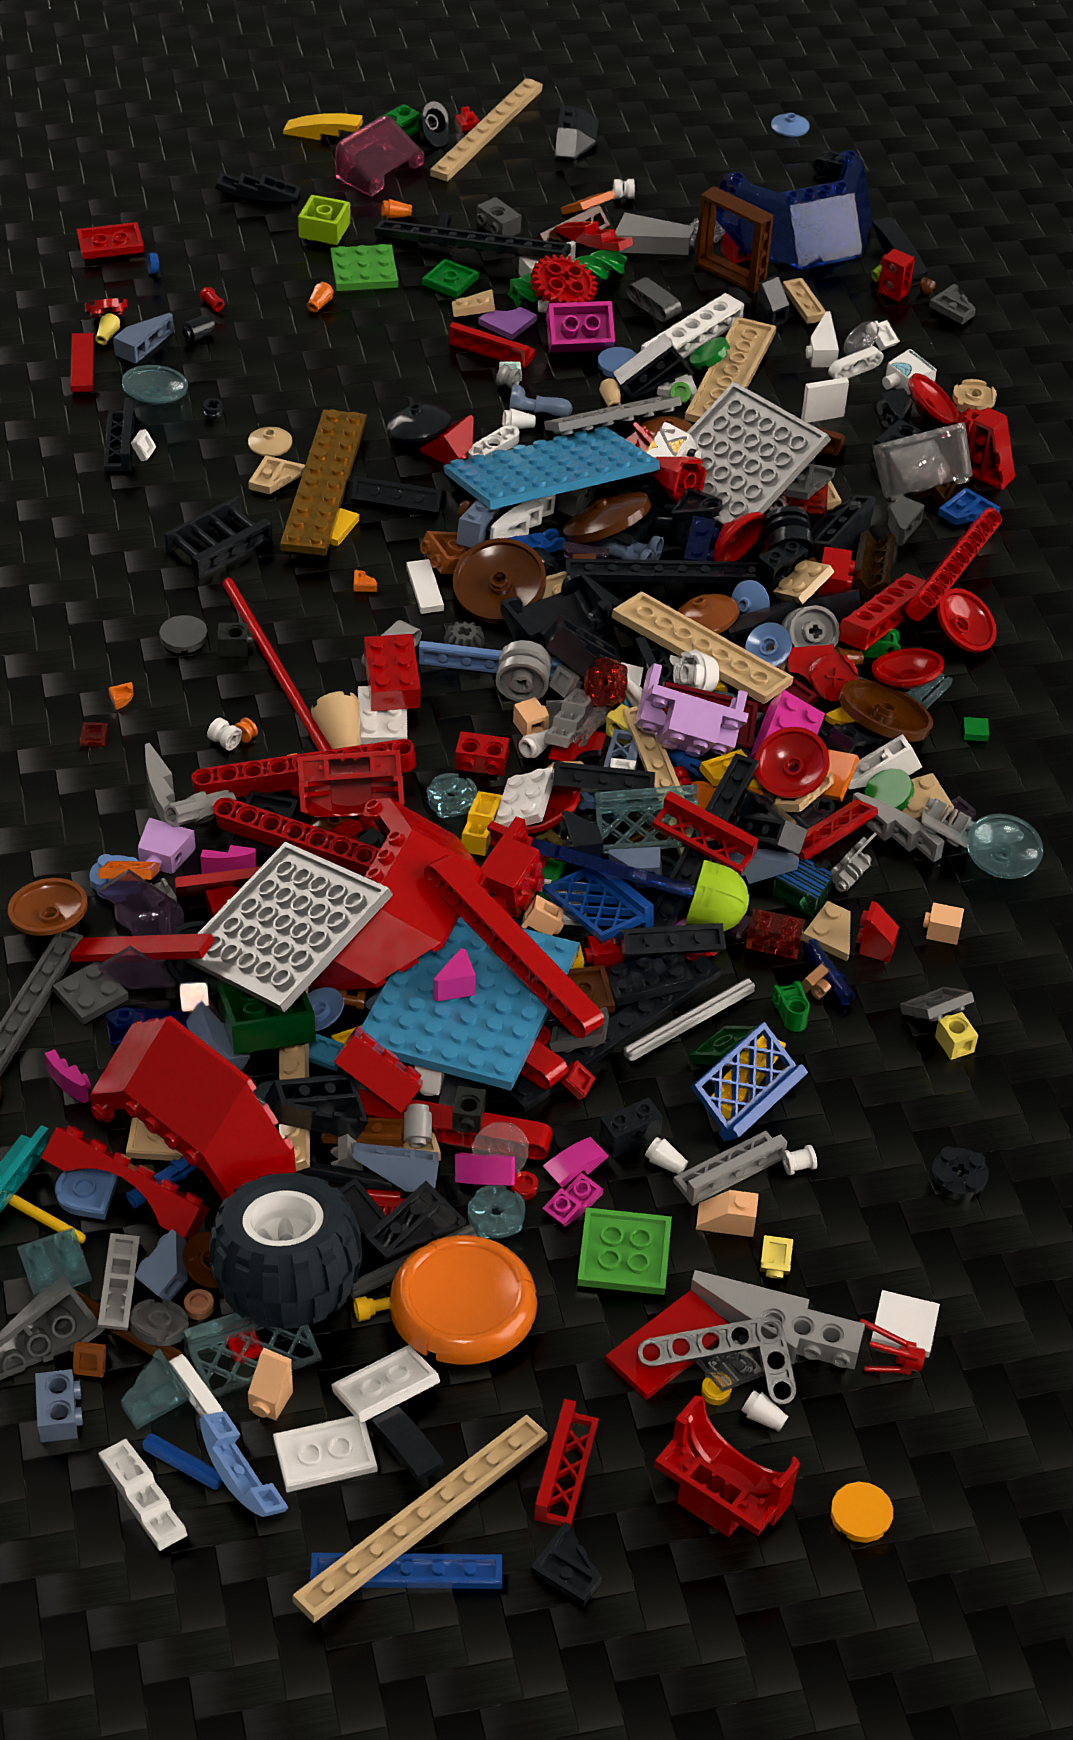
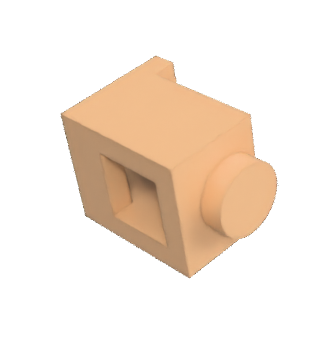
M536 895L523 915L521 927L526 929L527 926H530L535 932L551 936L553 934L558 935L564 925L562 920L564 910Z

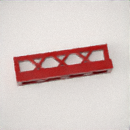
M452 322L449 326V344L504 362H521L522 368H525L536 355V349L530 348L527 345Z
M671 791L664 797L663 808L652 822V826L716 862L733 869L740 875L757 852L758 838ZM668 814L676 818L678 824L668 826L661 821ZM694 828L699 831L700 837L690 838L685 835L684 829ZM716 840L721 843L722 849L712 850L707 847L706 842ZM738 852L745 856V858L739 865L730 860V853Z
M855 799L807 829L804 845L800 854H797L799 860L803 863L806 862L804 860H809L866 824V821L878 815L877 807Z
M564 1399L535 1503L534 1520L557 1526H562L564 1522L568 1523L570 1527L572 1525L599 1423V1418L575 1413L576 1401ZM573 1423L590 1426L589 1433L577 1438L572 1431ZM577 1448L583 1457L581 1460L570 1465L565 1457V1453ZM570 1474L575 1481V1486L563 1491L557 1483L558 1479ZM563 1501L568 1508L567 1517L549 1513L550 1507Z

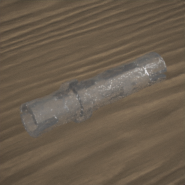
M600 700L597 706L589 711L587 719L573 735V742L575 744L580 739L581 742L578 746H585L597 728L604 725L606 716L613 709L611 702L604 706L607 700Z

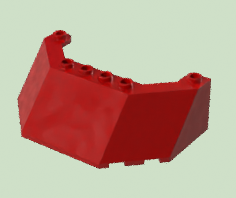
M391 798L368 800L363 809V815L367 820H377L387 838L369 870L366 872L365 877L388 887L393 896L309 985L312 991L324 987L336 990L378 988L387 982L385 978L397 970H400L401 973L419 962L417 959L419 956L431 949L433 952H436L444 946L459 915L426 881L424 868L439 858L450 855L477 882L483 873L482 869L456 835Z
M166 1016L162 1020L158 1018L148 1019L144 1023L136 1021L131 1025L90 1094L91 1112L98 1121L103 1120L108 1123L114 1119L113 1110L125 1109L131 1117H137L142 1121L149 1132L152 1134L156 1133L163 1138L170 1149L179 1151L190 1165H196L206 1174L222 1201L225 1198L231 1197L234 1194V1190L239 1186L256 1180L259 1177L270 1174L296 1173L294 1145L289 1137L282 1138L276 1129L277 1118L267 1103L261 1105L253 1092L257 1087L249 1076L172 1016Z

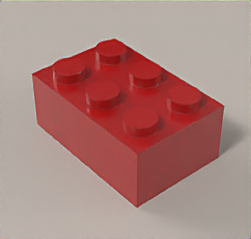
M413 634L364 637V660L371 711L420 708L421 688Z

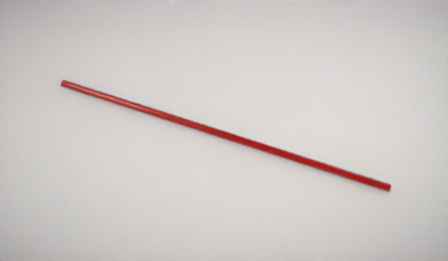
M225 579L222 582L224 589L244 623H248L249 632L253 633V639L319 751L330 750L331 747L312 718L311 712L233 579ZM364 815L357 816L365 831L374 827L380 832L374 820H367Z

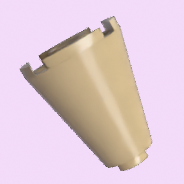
M343 691L329 693L317 700L315 708L311 707L312 718L331 749L361 745L360 703L353 693H350L351 696L344 695Z

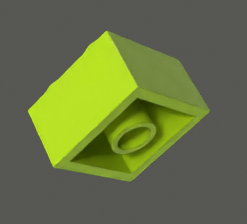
M311 195L298 216L299 238L338 245L350 224V202Z

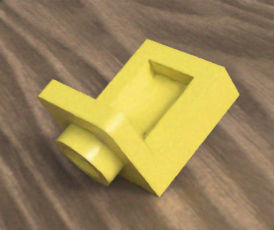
M764 1235L760 1272H766V1277L783 1279V1275H789L793 1239Z

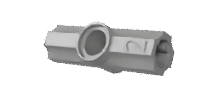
M228 790L206 794L205 791L198 792L186 800L169 803L165 806L164 818L167 824H171L173 827L191 822L199 825L215 817L213 805L218 799L224 797L237 799L234 793Z

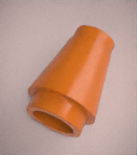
M388 199V201L383 200L382 217L387 219L411 217L412 206L392 199Z
M325 282L315 285L307 303V308L314 313L321 309L333 298V288Z

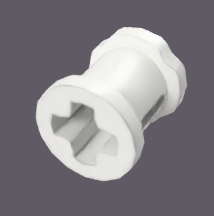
M806 1145L804 1149L793 1152L789 1150L782 1152L783 1165L788 1175H793L795 1171L806 1168L811 1170L817 1169V1158L812 1145Z

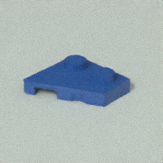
M964 488L939 508L938 515L954 525L974 521L988 507L1000 512V507L968 488Z

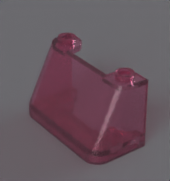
M387 115L379 117L342 139L338 143L335 152L336 178L369 196H373L383 189L385 184L384 174L407 160L408 165L414 169L424 164V152L397 122Z

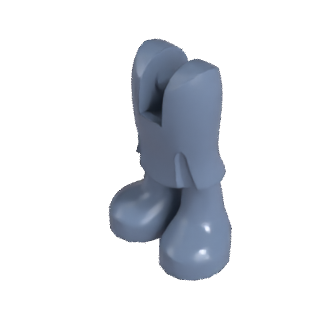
M513 385L510 398L511 409L522 412L534 411L535 414L545 413L557 417H567L572 413V404L566 399L541 397L538 395L536 399H530L525 396V390L522 386Z
M655 535L648 544L636 542L630 545L608 536L594 541L592 546L594 550L601 554L619 559L659 560L664 547V539Z

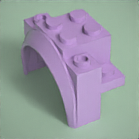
M654 663L647 670L634 725L641 727V730L644 732L653 733L656 736L655 742L661 743L664 748L686 751L687 755L693 757L703 756L709 749L719 755L730 753L735 748L739 729L747 723L749 713L743 711L748 693L739 690L737 697L732 698L730 706L726 707L659 686L658 682L662 665ZM669 707L667 715L662 708Z

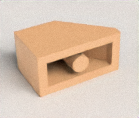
M729 1190L700 1202L696 1230L753 1237L758 1194Z
M264 1348L260 1354L248 1391L249 1409L260 1417H269L277 1420L293 1393L292 1364L290 1358Z

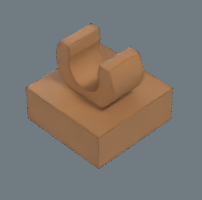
M820 964L801 982L804 994L806 995L811 990L812 995L818 1000L831 988L830 983L823 979L829 972L823 964Z

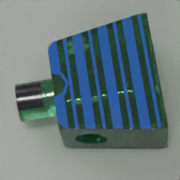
M799 859L797 870L775 877L773 895L814 918L831 890L833 874L830 872L832 869L831 864L826 859H820L816 864L808 859Z

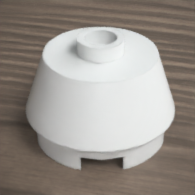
M695 649L689 652H682L680 663H675L674 683L712 692L719 681L717 661L713 657Z

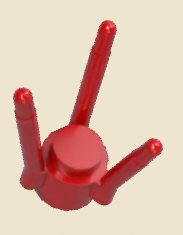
M865 1319L859 1320L860 1323H864L865 1327L902 1345L898 1349L871 1341L869 1343L870 1347L897 1355L896 1363L901 1364V1366H865V1372L910 1375L911 1370L921 1371L925 1359V1349L919 1348L917 1343L907 1341Z

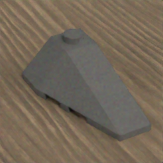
M64 1275L39 1293L0 1331V1380L22 1372L26 1367L43 1361L45 1363L53 1360L54 1356L69 1350L73 1352L77 1341L89 1343L105 1330L98 1327V1319Z

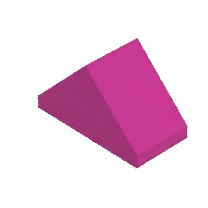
M461 948L433 979V1000L442 1001L475 995L476 974L465 949Z

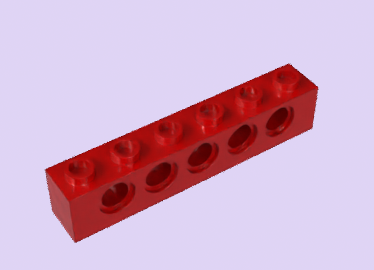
M908 573L896 579L894 583L886 587L882 592L876 594L859 609L854 610L852 614L842 619L839 626V631H841L839 641L865 651L909 617L905 607L926 580Z

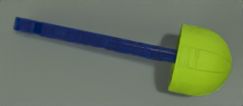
M537 838L532 839L531 846L539 849L542 855L692 899L685 925L723 923V929L726 931L742 920L748 908L749 894L742 877L733 869L704 860L697 884L692 885Z

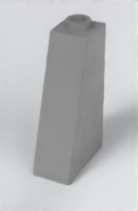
M624 213L615 231L616 237H632L633 245L621 250L620 253L688 255L691 248L695 247L697 237L694 235V226L630 213Z

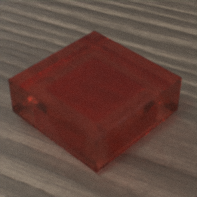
M83 722L80 746L105 747L108 723Z

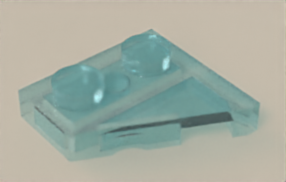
M158 1349L153 1354V1359L137 1377L135 1385L128 1390L121 1400V1406L135 1428L139 1429L190 1400V1394L162 1351Z

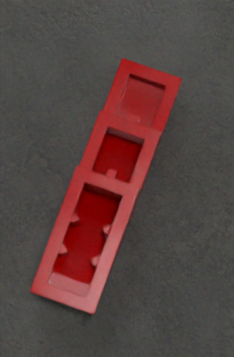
M598 221L566 222L555 227V232L564 237L593 248L621 251L633 245L632 237H616L615 229H599Z

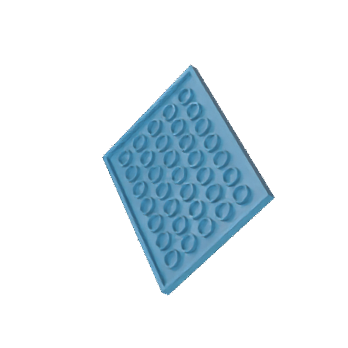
M606 426L596 427L594 431L590 432L577 431L574 435L568 437L564 435L556 436L554 440L550 441L538 440L529 446L516 445L513 449L507 451L495 450L487 456L477 454L468 460L455 459L450 464L444 465V473L491 510L660 470L659 460Z
M459 916L446 943L441 949L433 952L432 949L417 958L419 962L402 973L400 970H397L390 975L361 1028L385 1049L392 1051L401 1062L511 1091L550 1010ZM523 929L568 975L579 952L580 943ZM461 948L465 949L476 974L475 995L442 1001L433 1000V979Z

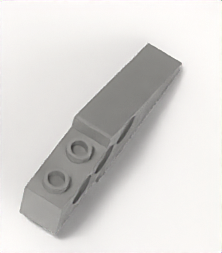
M697 1270L694 1271L691 1290L728 1322L735 1323L767 1316L777 1318L784 1327L790 1362L794 1364L796 1354L810 1360H821L832 1363L837 1367L855 1369L865 1327L864 1323L809 1310L810 1299ZM764 1324L761 1327L762 1335L767 1339H774L777 1336L776 1328L770 1327L773 1326L771 1324Z

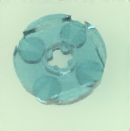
M447 773L435 777L432 780V785L427 788L428 805L432 810L436 811L437 816L440 818L468 813L477 795L475 783L467 777L466 780L459 778V774ZM448 793H452L456 796H448Z
M488 1185L475 1192V1197L468 1204V1220L470 1225L477 1231L479 1237L487 1239L504 1238L521 1231L525 1219V1203L519 1193L515 1191L514 1194L506 1190L507 1186ZM492 1208L504 1211L500 1215L491 1214Z

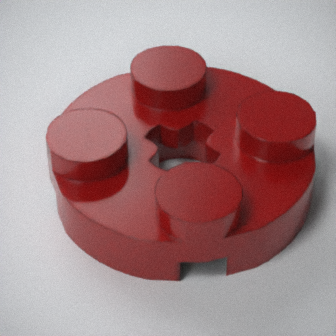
M118 298L95 300L92 306H89V302L84 304L85 313L90 314L91 319L101 318L103 314L107 313L114 314L117 317L123 316L125 310L128 309L127 300L123 299L122 303H119Z

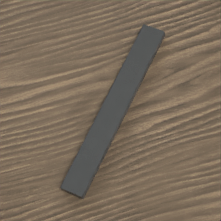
M70 931L55 934L1 1020L0 1077L53 993V985L61 980L72 962L69 955L81 938H83V935Z

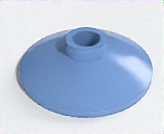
M787 113L774 117L771 121V127L780 135L796 137L808 132L809 122L802 116Z
M742 581L735 587L732 593V598L736 600L739 606V615L770 607L768 593L757 581Z
M772 622L764 623L750 633L746 641L745 650L777 667L788 658L792 649V638L788 630L782 625ZM774 645V649L768 652L769 647Z
M329 987L319 988L308 993V998L315 1015V1031L322 1030L334 1023L344 1008V999L341 993Z

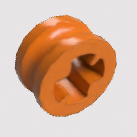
M244 717L234 725L241 729V741L243 742L251 741L258 734L257 726L249 718Z

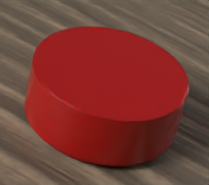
M527 1171L515 1173V1185H510L511 1194L520 1200L533 1198L538 1192L537 1177Z

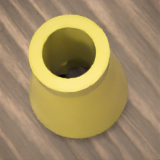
M111 313L102 316L95 340L101 345H106L120 329V319Z

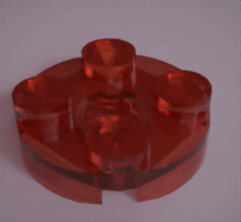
M605 657L594 661L596 664L592 668H588L585 674L584 690L586 695L590 696L591 702L596 706L612 707L617 703H622L626 697L625 692L628 682L627 666L621 664L616 659ZM608 678L607 686L603 685V681Z

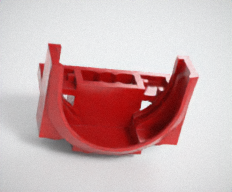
M400 750L297 757L301 812L308 816H361L368 800L375 798H391L404 805Z
M516 816L509 827L491 821L487 826L491 836L490 845L494 846V849L481 866L483 873L478 883L488 894L496 895L492 898L511 918L515 917L518 919L523 910L526 911L529 908L535 892L540 891L544 884L542 869L547 863L548 855L546 854L545 842L528 836L525 819Z
M695 1395L676 1418L673 1439L657 1457L654 1467L680 1484L677 1501L679 1505L729 1538L739 1524L759 1536L768 1523L772 1526L775 1525L791 1504L800 1463L793 1456L790 1467L785 1472H778L751 1461L733 1448L717 1432L707 1416L705 1398Z

